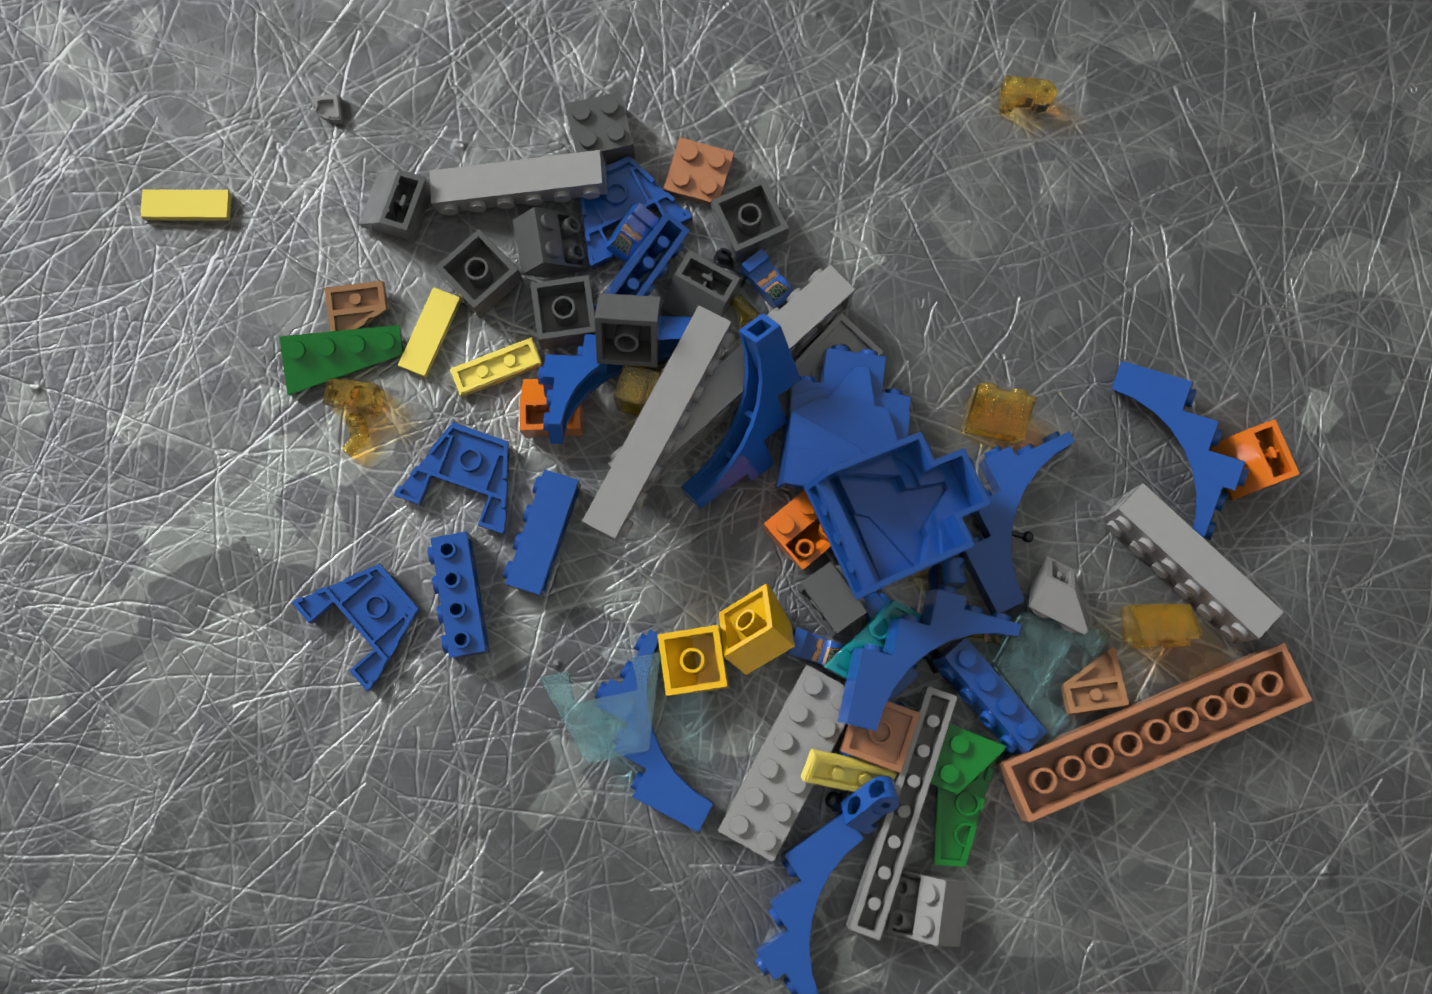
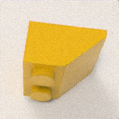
M767 583L719 612L723 657L745 675L795 647L792 624Z
M719 625L657 634L666 696L730 688L726 659L723 657Z

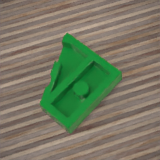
M949 724L930 784L959 794L1005 750L1006 746Z

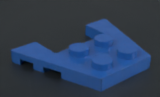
M630 156L606 166L608 194L600 195L595 199L580 197L588 258L592 269L615 259V255L605 248L608 241L603 232L619 225L631 205L641 203L648 210L656 207L661 217L668 212L683 225L692 221L690 212L683 209L675 201V198L668 192H665Z
M452 422L429 450L430 453L421 464L416 466L406 482L398 487L394 496L422 506L432 478L488 496L478 526L505 535L510 443Z
M381 564L349 576L329 587H323L316 590L313 594L300 597L292 602L307 622L311 624L333 605H337L373 648L369 654L349 670L363 688L369 692L374 688L421 610Z

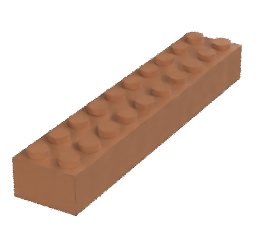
M1274 644L1033 746L1027 753L1015 754L998 761L996 765L1021 821L1030 823L1313 700L1286 644Z

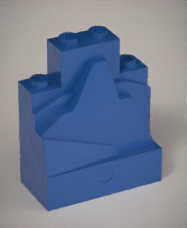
M832 345L831 348H827L822 354L819 383L815 382L816 378L800 376L801 380L788 389L785 412L787 423L783 428L776 489H783L784 487L804 489V485L827 468L908 436L911 396L903 395V391L897 389H885V392H882L886 357L878 356V352L874 350L863 349L858 353L849 351L847 346Z
M922 432L827 468L803 486L856 600L974 547L972 533L962 518L991 505L987 490L981 484L975 471L974 463L968 456L965 448L934 460L931 447L924 439Z

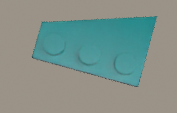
M891 600L824 668L847 679L853 648H864L865 643L884 647L890 619L902 618V614L920 618L921 614L897 600Z

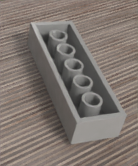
M1144 483L1125 493L1102 518L1107 523L1106 527L1111 533L1117 537L1122 536L1130 544L1129 549L1135 555L1148 560L1152 564L1151 569L1159 577L1167 578L1174 584L1175 592L1186 600L1190 599L1197 606V612L1203 618L1214 621L1220 627L1219 632L1229 641L1238 643L1260 639L1282 615L1283 611Z
M807 664L804 666L720 823L718 832L774 862L814 785L804 782L801 778L811 749L831 753L845 724L837 722L845 685Z

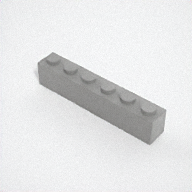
M600 150L430 170L431 204L440 214L452 216L458 214L459 211L467 210L484 212L487 208L511 209L518 204L537 206L541 205L544 201L552 200L568 202L571 198L578 197L595 199L600 195L608 194L606 161Z

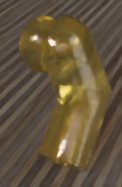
M741 294L731 303V306L741 315L739 330L759 316L758 311Z
M352 412L346 417L345 422L349 428L350 438L341 448L352 458L369 438L367 420L363 415Z

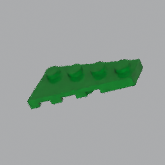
M400 325L279 336L287 395L400 356L404 352Z
M996 759L959 794L936 786L932 864L966 867L977 830L976 826L979 815L983 810L985 795L994 773Z

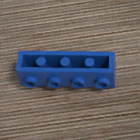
M666 212L654 229H651L642 243L639 244L634 254L629 258L604 294L649 296L655 288L652 284L656 277L660 279L670 267L667 263L671 257L674 259L683 249L684 244L682 241L690 230Z
M545 469L542 477L537 476L533 486V493L536 494L533 504L527 505L523 516V521L526 522L523 533L518 532L514 541L513 549L516 550L513 562L508 561L504 570L503 578L507 579L505 583L507 586L544 598L581 488L579 480Z
M460 532L430 538L432 546L428 547L427 550L430 564H435L436 576L432 577V584L435 594L440 596L441 605L437 606V616L439 623H444L445 635L441 637L444 653H448L449 658L452 659L490 653L472 536L468 532Z
M966 637L952 642L932 661L941 676L954 687L960 698L979 716L980 721L992 731L1000 744L1006 746L1005 750L1010 752L1011 755L1027 753L1047 733L1045 728Z

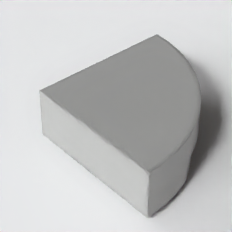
M339 93L310 97L312 105L320 117L330 123L344 124L342 101Z

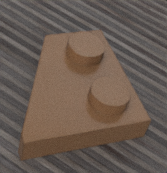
M384 281L324 288L330 331L361 329L388 312Z
M1116 648L1106 651L1060 686L1067 716L1129 706Z

